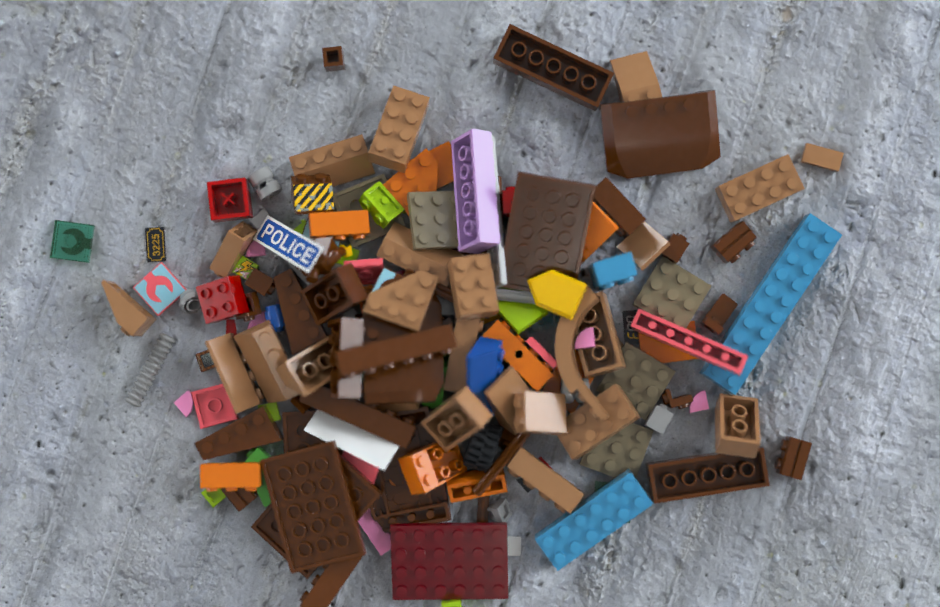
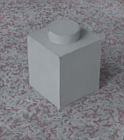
M661 403L659 406H654L643 424L663 434L674 414L669 412L671 408Z

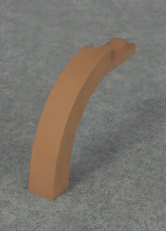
M587 285L572 321L562 316L560 317L555 337V356L561 378L569 392L574 395L579 391L580 394L578 396L584 404L588 403L592 408L590 412L596 420L605 421L610 415L583 381L575 359V340L579 326L591 308L600 301L589 285Z

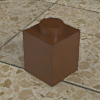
M342 46L322 48L326 72L345 70Z
M673 233L668 238L671 245L660 256H664L676 264L690 243L686 241L687 238L685 236Z
M257 268L253 269L245 282V285L265 297L272 295L276 289L274 279Z

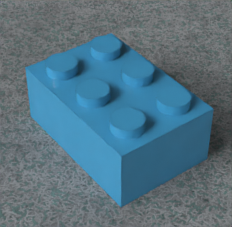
M631 252L594 262L588 266L594 289L599 287L600 291L615 286V282L618 285L634 280L633 277L638 275Z

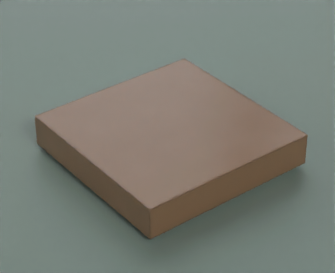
M644 221L617 248L622 254L631 252L634 264L643 271L671 244Z

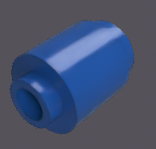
M280 304L265 307L266 312H264L266 321L270 319L276 333L284 331L285 323Z

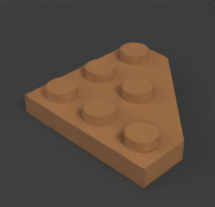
M420 270L377 289L369 294L363 313L419 332L438 284L439 276Z

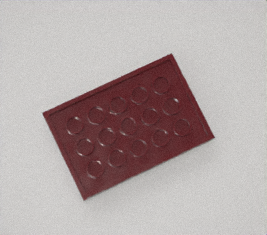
M507 522L395 523L390 525L393 600L508 599Z

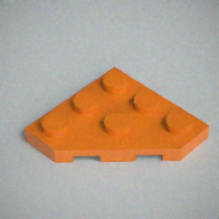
M427 148L408 163L405 173L398 171L383 184L405 209L404 212L408 216V192L437 191L439 162Z

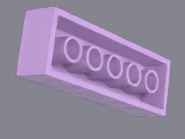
M470 129L451 141L459 252L479 254L500 244L493 141L489 131Z

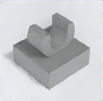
M500 498L495 504L492 503L487 508V511H492L493 513L490 519L496 522H506L512 515L506 498Z

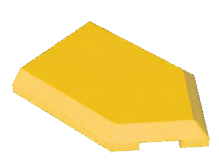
M554 270L527 280L536 306L571 321L588 285Z

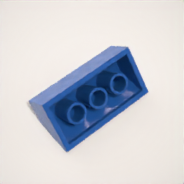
M480 336L467 356L466 386L487 410L495 416L484 392L504 372L502 360L505 350L502 349L501 340Z

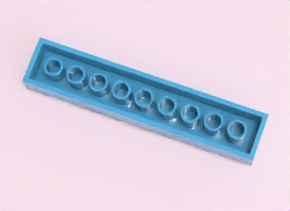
M811 213L805 215L720 341V344L748 356L740 377L708 362L705 363L699 373L728 393L736 395L842 234Z

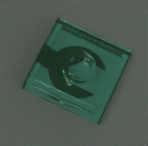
M55 220L50 258L90 263L95 225Z

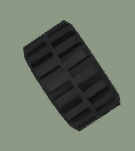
M487 422L480 430L471 435L463 459L464 466L485 473L490 469L501 436V426Z

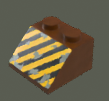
M318 173L316 175L298 174L291 176V199L295 215L334 212L330 175Z

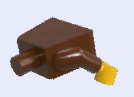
M332 237L313 238L310 240L324 247L310 272L307 273L296 265L294 266L306 276L307 282L317 283L318 276L329 273L341 257L352 256L351 245L345 247L341 244L338 248Z

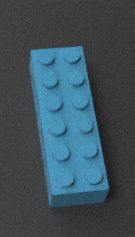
M628 468L577 504L571 514L567 511L535 534V541L556 570L559 571L653 505V502Z

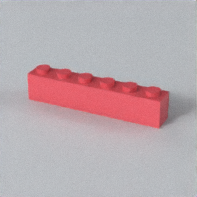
M639 308L631 324L632 330L739 377L748 360V356Z

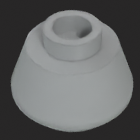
M187 289L181 293L179 307L182 312L194 314L202 309L196 290Z

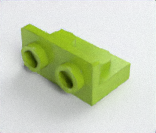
M380 181L366 190L358 200L362 209L368 210L374 222L383 229L405 210Z

